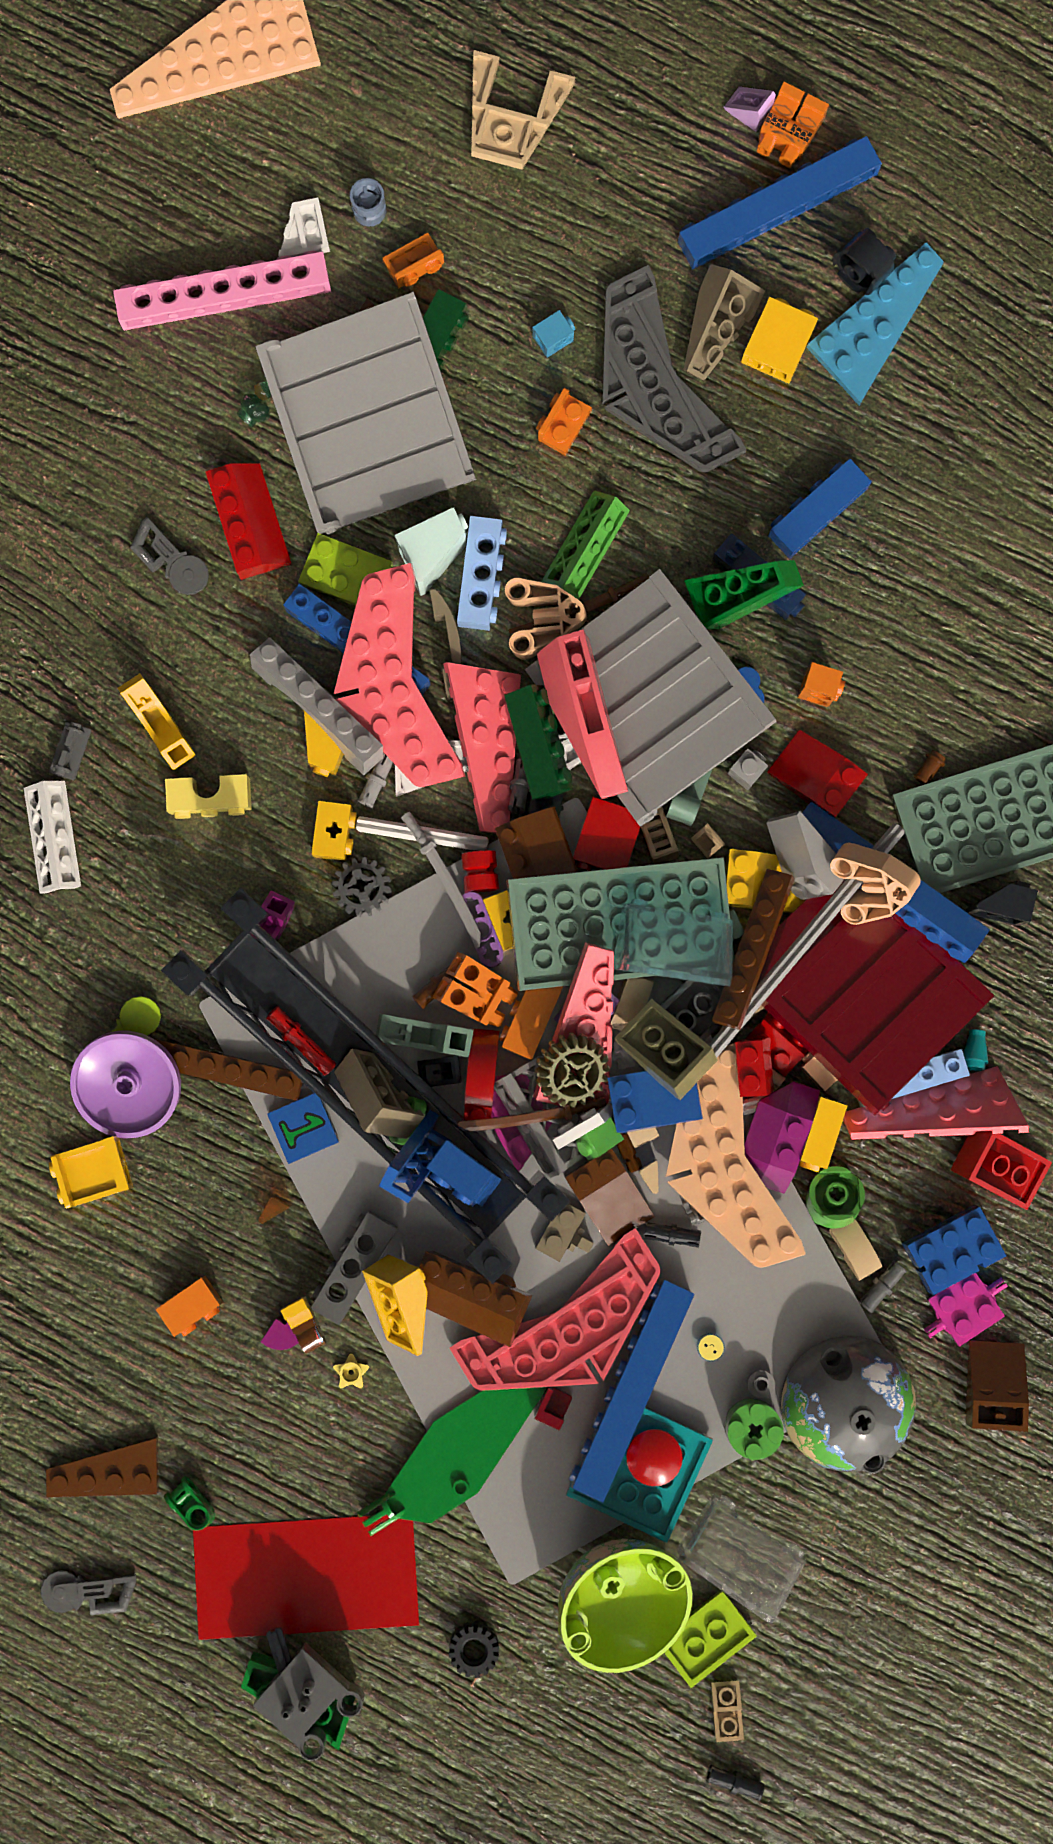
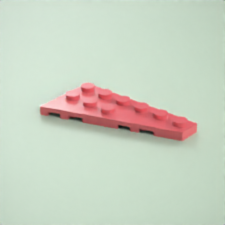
M447 662L443 665L445 673H448L450 682L449 693L455 705L457 730L463 757H466L469 769L467 775L469 782L472 783L475 798L473 803L480 832L497 834L495 831L496 827L510 822L508 805L512 791L510 789V781L513 780L516 737L504 695L520 689L521 674Z

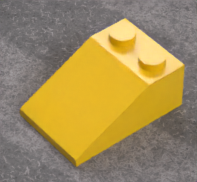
M729 849L726 857L725 876L728 905L730 907L753 909L766 870L771 869L782 872L777 855ZM790 891L783 912L793 913L804 903V900H801Z
M388 1254L362 1272L386 1340L418 1356L422 1353L427 1303V1289L424 1283L425 1275L419 1267Z

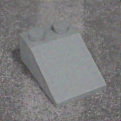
M801 811L769 819L766 823L781 871L791 874L795 878L791 888L792 893L801 900L833 894L845 880L837 877L831 871L830 863L836 853Z

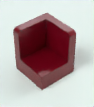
M547 1387L534 1414V1419L560 1431L564 1423V1416L572 1401V1396L555 1387Z

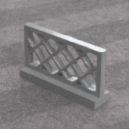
M541 1054L536 1058H544V1055ZM536 1058L499 1079L494 1084V1089L510 1115L534 1112L531 1107V1101L534 1095L535 1081L538 1078L534 1070L539 1066ZM519 1074L529 1076L528 1090L520 1088L514 1077ZM544 1102L543 1110L549 1109V1103ZM582 1112V1113L577 1114V1115H578L577 1123L582 1120L580 1116L583 1115V1114L586 1113V1112ZM564 1118L548 1120L558 1124V1129L569 1123ZM546 1121L517 1126L548 1179L561 1174L584 1158L581 1153L577 1155L578 1148L574 1140L573 1143L565 1145L572 1148L570 1160L564 1163L559 1155L558 1148L552 1143L555 1137L548 1136L545 1131Z

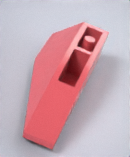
M584 630L557 637L537 653L549 704L600 797L604 799L628 792L590 640Z

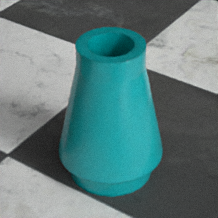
M969 1030V1036L963 1052L968 1070L983 1071L986 1064L989 1063L985 1039L986 1032L983 1030Z

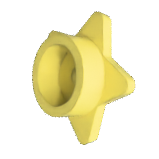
M349 1354L345 1363L333 1366V1369L340 1375L339 1387L344 1388L348 1385H354L362 1388V1375L369 1369V1366L357 1363L354 1355ZM349 1370H353L354 1374L350 1375Z

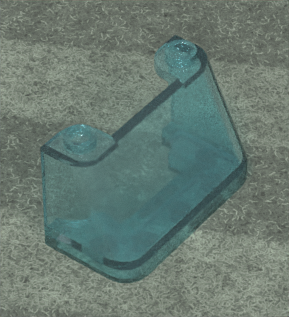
M632 899L631 904H623L614 970L696 981L717 986H731L733 920L728 919L727 913L712 912L711 916L649 907L648 901Z

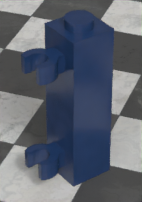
M732 533L714 553L712 559L725 571L767 563ZM798 588L767 604V606L786 621L790 615L796 617L803 609L805 604L802 601L806 594Z

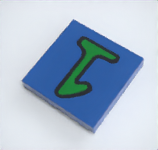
M315 1093L267 1114L288 1164L339 1143L324 1104Z

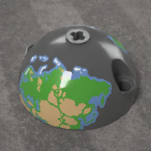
M857 1336L830 1338L814 1345L802 1354L794 1363L785 1379L780 1402L785 1430L798 1450L813 1462L825 1468L842 1472H880L885 1463L896 1454L907 1439L916 1411L913 1384L899 1358L882 1344ZM830 1351H837L835 1359L826 1361V1355ZM862 1415V1416H861L862 1421H861V1422H858V1421H859L858 1416Z

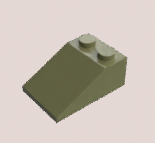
M653 999L614 1038L659 1084L679 1100L718 1061L711 1046Z

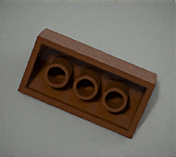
M555 807L514 819L495 828L513 879L579 873Z
M426 1251L419 1266L425 1275L424 1283L427 1289L426 1309L511 1347L532 1295L498 1279L492 1284L478 1270L435 1251Z

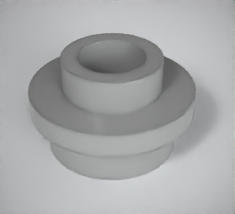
M757 1370L749 1376L747 1387L754 1397L767 1398L775 1389V1380L769 1372ZM759 1380L766 1381L764 1389L757 1388L756 1384Z

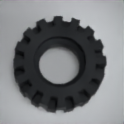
M474 1621L473 1624H469V1622L464 1623L462 1628L459 1626L456 1629V1633H453L449 1645V1658H451L452 1666H456L458 1673L461 1674L463 1672L465 1677L469 1678L470 1675H475V1678H479L482 1673L484 1676L487 1675L490 1669L493 1670L499 1657L498 1637L494 1635L495 1632L492 1628H487V1624L479 1625V1621ZM471 1639L481 1641L485 1647L484 1655L476 1660L469 1659L463 1651L465 1643Z

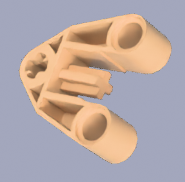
M513 578L505 586L507 598L516 607L558 605V607L534 609L533 619L534 625L560 623V625L518 631L510 637V649L519 659L526 660L537 656V653L555 638L576 632L587 620V613L583 604L557 585ZM523 587L525 593L522 597H512L514 589ZM576 608L578 611L575 615L576 618H571L569 614L572 613V609ZM520 640L529 641V646L524 651L516 650V645Z
M853 843L842 845L830 863L831 871L837 877L863 881L862 889H858L841 909L843 919L854 925L892 916L910 901L920 885L918 873L891 854Z

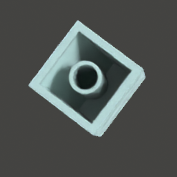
M454 507L395 535L397 548L404 563H412L416 577L415 586L420 596L426 594L467 545V523L462 513L456 514Z

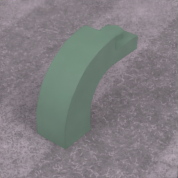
M379 1014L376 1035L384 1043L469 1057L473 1030Z

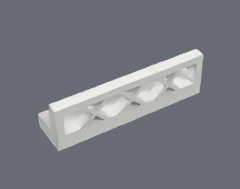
M41 781L25 787L24 794L40 894L58 889L81 887L65 781ZM38 791L39 797L38 804H36L34 792ZM40 819H42L43 823L42 830H40L39 826ZM44 845L47 849L46 857L44 856L43 852ZM48 872L51 875V885H48Z

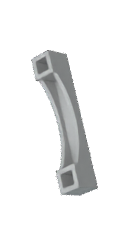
M270 637L250 654L252 669L269 685L272 684L308 713L340 748L345 758L363 775L383 759V745Z

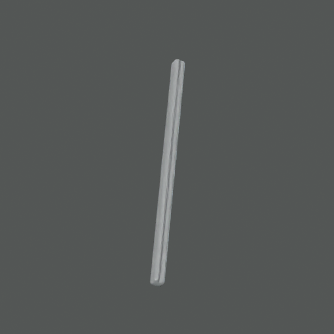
M896 823L892 824L872 849L888 854L904 835V829ZM846 879L757 985L742 1027L863 884V881ZM727 1026L721 1028L708 1044L713 1048L716 1058L740 1030Z

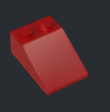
M801 730L796 733L767 771L769 775L806 803L810 804L812 801L834 818L868 775L849 759Z
M976 1131L974 1135H968L950 1170L1028 1210L1052 1162L1002 1134H992V1131Z

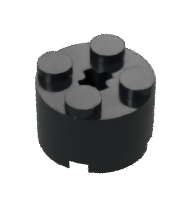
M865 228L863 231L857 232L834 254L832 263L833 266L838 265L840 271L837 275L848 288L858 294L861 291H865V295H870L893 272V260L896 258V253L891 247L885 246L871 229Z

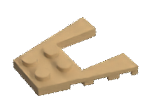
M474 50L471 156L523 169L575 84V77L550 70L537 117L487 104L499 66V57Z

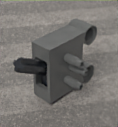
M275 1627L267 1631L266 1635L278 1673L256 1697L253 1707L298 1747L302 1758L314 1761L322 1756L327 1741L326 1733L323 1729L312 1726L314 1722L335 1699H337L338 1711L343 1716H356L363 1706L364 1691L361 1686L350 1683L306 1642L291 1657L283 1629ZM346 1695H353L358 1699V1703L356 1705H348L345 1703L344 1697ZM310 1738L316 1739L320 1746L315 1749L307 1746L306 1740Z

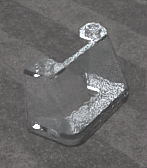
M713 1494L677 1547L679 1558L695 1572L757 1616L772 1624L806 1563V1559L803 1557L805 1552L793 1543L790 1546L782 1545L742 1517L734 1509L737 1504L725 1495H722L720 1498Z

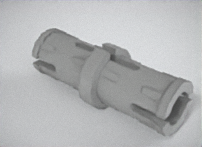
M384 753L383 759L373 767L371 774H367V782L357 800L359 803L366 804L370 808H373L381 788L385 787L387 783L385 779L393 764Z

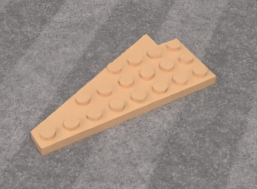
M226 0L110 89L117 117L122 118L320 66L303 0Z

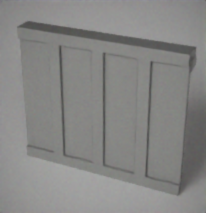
M414 292L286 340H268L263 344L255 346L316 530L319 534L334 533L336 529L476 480Z
M660 569L649 576L648 580L580 629L585 631L590 640L628 792L618 794L617 796L640 827L655 817L658 808L777 722ZM537 660L528 666L525 671L536 685H544L539 661Z

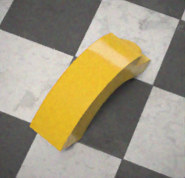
M141 673L118 687L120 694L137 715L159 752L173 770L196 756L171 715Z

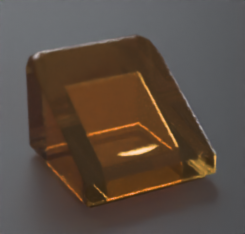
M276 1196L271 1197L259 1218V1222L261 1224L267 1222L292 1207V1205Z

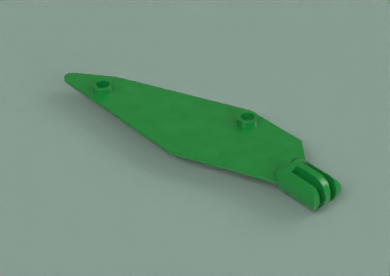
M546 1387L484 1390L435 1420L387 1492L356 1512L360 1518L379 1505H382L383 1508L362 1522L364 1527L371 1525L386 1514L388 1515L387 1519L368 1531L370 1536L398 1519L432 1523L478 1494L541 1399Z

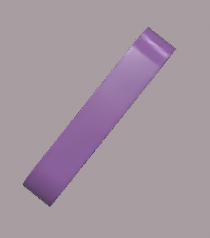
M467 892L462 895L466 904L467 898L471 897L473 901L478 900L479 904L475 906L478 915L481 912L485 915V917L474 919L476 924L484 922L489 926L488 935L481 938L480 943L486 942L493 937L495 942H491L490 946L493 951L498 950L499 955L496 956V961L491 963L490 959L485 960L483 957L487 954L485 945L475 949L484 966L489 968L497 967L501 964L504 957L498 937L481 896L475 892Z

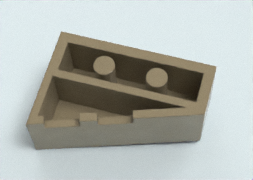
M351 1049L334 1071L340 1087L344 1090L364 1132L407 1139L425 1117L421 1110L414 1111L406 1101L409 1096L405 1091L399 1093L391 1083L392 1075L373 1053Z

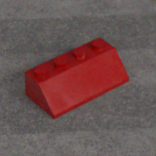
M231 463L205 471L235 569L240 579L243 580L291 565L292 563L260 463Z

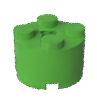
M833 1166L820 1171L812 1180L806 1194V1207L814 1223L833 1229L851 1224L859 1214L865 1200L863 1183L850 1170L844 1167ZM831 1194H835L836 1199H839V1201H834L830 1197Z
M743 1399L735 1403L727 1413L725 1433L731 1446L738 1454L750 1460H759L772 1455L779 1448L784 1437L783 1424L779 1415L767 1402L758 1399ZM752 1423L758 1426L759 1431L756 1434L750 1432L749 1425Z

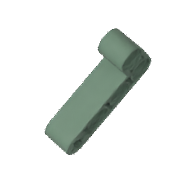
M712 770L672 798L666 818L691 827Z

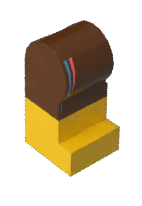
M306 1296L280 1310L293 1334L296 1335L305 1354L326 1344L324 1334Z

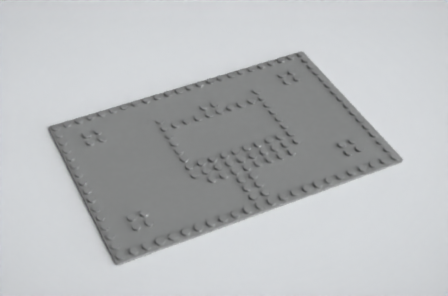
M573 798L562 804L564 810L560 814V823L572 856L574 855L587 816V812L578 798ZM499 839L489 844L487 851H496L497 867L494 869V872L498 874L499 890L477 893L481 896L482 900L506 891V880L513 879ZM461 859L448 866L447 869L460 893L464 895L463 877L467 875V872L462 868ZM437 873L388 899V903L382 902L379 904L382 910L378 911L376 908H373L372 916L364 912L361 917L357 916L290 953L375 1034L379 1014L471 1030L472 1028L499 1031L500 1038L504 1026L510 1027L514 1017L510 1015L515 1001L521 1002L525 993L524 991H518L513 948L503 952L504 957L500 965L493 968L486 967L509 981V986L518 992L515 1001L511 1005L502 1000L500 1001L496 1010L505 1014V1019L500 1027L489 1024L486 1026L436 999L422 1009L412 998L413 995L430 982L429 979L433 975L436 977L451 964L457 952L465 954L483 965L471 937ZM471 897L467 898V906L471 910L473 918L485 917L483 912L478 915L475 906L479 904L478 900L473 901ZM510 912L506 913L507 918L503 922L510 923L511 925ZM484 922L477 923L481 938L487 936L489 926ZM492 937L488 941L480 943V948L485 945L487 954L483 956L484 959H490L491 963L495 962L496 956L499 955L498 950L493 951L490 946L491 942H495ZM677 974L646 977L654 981L648 1002L653 999L660 1005L680 987L682 983ZM624 979L613 980L611 994L619 999L617 994ZM459 980L455 981L460 985L466 987L467 989H471L470 986L464 984L463 982ZM571 985L563 986L532 1060L543 1054L541 1048L549 1050V1040L552 1041L558 1024L554 1017L564 1006ZM227 990L228 994L230 995L234 1003L246 1007L230 991ZM208 997L200 1002L199 1007L225 1055L288 1069L214 999ZM261 1021V1023L263 1024V1026L265 1027V1029L271 1037L281 1040L270 1028H268ZM612 1028V1067L610 1068V1077L646 1071L614 1040L621 1031ZM711 1035L704 1042L709 1044L712 1040ZM499 1040L495 1076L508 1075L531 1060L502 1048L503 1042ZM385 1043L417 1074V1061L457 1056ZM296 1054L304 1068L316 1072L298 1054ZM459 1056L462 1083L431 1088L464 1118L469 1057ZM384 1059L395 1070V1068L386 1059ZM302 1083L299 1100L314 1094L304 1083ZM331 1086L344 1105L354 1111L350 1103ZM243 1088L336 1263H338L342 1256L339 1249L347 1237L352 1239L357 1231L353 1226L360 1214L362 1213L366 1216L368 1211H372L398 1227L379 1260L389 1254L419 1267L425 1252L435 1251L477 1270L466 1260L463 1252L470 1242L418 1191L410 1202L407 1203L379 1187L390 1164L323 1100L322 1102L339 1143L288 1164L267 1114L291 1104L295 1100ZM549 1104V1108L559 1107L558 1105ZM754 1113L743 1115L744 1143ZM613 1114L610 1118L612 1119L613 1122H615L614 1114ZM572 1115V1120H568L567 1122L572 1121L573 1124H576L578 1120V1115ZM552 1123L546 1132L548 1136L556 1137L558 1124ZM676 1124L656 1127L659 1137L635 1148V1155L639 1157L642 1167L655 1159L658 1161L659 1192L656 1194L650 1191L639 1170L633 1173L629 1172L625 1164L626 1160H623L617 1145L612 1147L655 1216L648 1222L669 1226L677 1224V1227L701 1230L699 1248L678 1244L669 1246V1243L645 1240L647 1222L636 1229L660 1266L661 1274L656 1283L660 1285L662 1280H666L695 1294L646 1404V1408L713 1439L694 1482L695 1484L743 1457L733 1449L725 1433L727 1413L735 1403L743 1399H758L767 1402L779 1415L783 1424V1431L786 1433L781 1416L782 1388L789 1371L802 1354L822 1341L841 1336L864 1337L880 1344L882 1343L792 1181L785 1194L768 1188L767 1190L801 1239L806 1255L764 1268H758L753 1266L708 1221L700 1224L697 1222L691 1223L682 1204L685 1199L667 1183L668 1181L692 1174L691 1170L666 1177ZM494 1129L478 1131L513 1165ZM381 1135L387 1146L399 1152L388 1139ZM567 1146L559 1149V1155L564 1163L571 1158L572 1148ZM533 1154L530 1155L523 1168L519 1171L528 1180L538 1170L544 1174ZM586 1157L549 1180L569 1198L570 1205L586 1213L579 1227L585 1230L582 1236L594 1242L589 1253L578 1247H575L573 1252L567 1249L561 1261L558 1262L535 1249L550 1220L527 1198L489 1236V1239L512 1262L503 1274L513 1278L516 1288L532 1295L522 1322L559 1311L619 1242L618 1240L610 1246L607 1245L564 1177L588 1161ZM426 1177L425 1181H427V1182L431 1183L432 1185H434V1184ZM395 1183L409 1191L406 1183ZM450 1200V1202H451L453 1208L455 1209L456 1213H458V1214H460V1215H462V1216L468 1218V1217ZM478 1226L472 1227L478 1234L482 1231ZM362 1235L359 1239V1244L363 1249L369 1250L373 1248L374 1240L369 1235ZM348 1259L345 1262V1268L349 1273H357L360 1266L357 1260ZM365 1282L356 1300L428 1431L435 1420L482 1391L475 1389L471 1385L450 1350V1347L457 1342L482 1334L426 1309L422 1353L416 1356L386 1340L371 1294ZM648 1297L643 1309L649 1310L653 1300ZM642 1311L604 1381L591 1360L588 1359L586 1363L599 1384L554 1386L572 1396V1401L564 1416V1423L560 1431L534 1419V1414L541 1401L540 1399L478 1494L465 1501L508 1583L512 1585L623 1524V1522L566 1496V1492L571 1483L568 1480L574 1465H579L583 1454L580 1453L586 1438L591 1439L595 1430L592 1427L593 1421L597 1413H602L605 1408L606 1402L603 1401L609 1386L614 1387L618 1380V1376L615 1375L617 1367L621 1360L626 1361L630 1353L626 1349L628 1342L633 1334L638 1335L641 1328L638 1320ZM714 1335L722 1341L723 1353L718 1359L707 1360L701 1356L699 1343L705 1336ZM830 1351L826 1355V1361L835 1359L837 1351ZM757 1370L769 1372L775 1380V1389L767 1398H756L748 1390V1378ZM759 1380L756 1384L757 1388L764 1389L766 1381ZM753 1423L750 1424V1432L756 1434L759 1431L758 1426H755Z

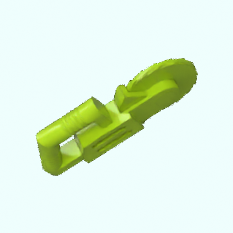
M133 997L126 1001L121 1008L120 1019H116L117 1026L111 1032L133 1031L149 1035L156 1030L160 1023V1009L148 997Z

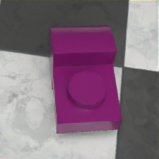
M270 891L261 906L270 916L261 927L277 940L281 937L290 919L295 901Z
M280 1316L276 1318L261 1340L262 1344L275 1350H286L299 1343L288 1322Z

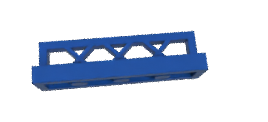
M431 1110L427 1113L390 1163L379 1184V1187L407 1203L410 1202L431 1172L426 1167L446 1140L451 1142L450 1139L433 1130L439 1117L438 1114ZM427 1138L440 1146H430ZM418 1154H426L429 1160H420ZM407 1168H416L418 1174H410ZM395 1183H406L409 1191Z

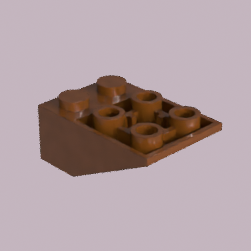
M969 1340L965 1424L972 1429L1028 1432L1029 1396L1025 1344Z

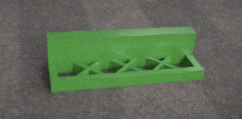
M593 491L541 582L557 585L579 600L630 510L616 496ZM598 501H604L601 508L594 512ZM590 524L587 532L581 535L583 527ZM577 546L574 555L568 557L567 555L570 550ZM564 571L559 581L553 580L557 572Z

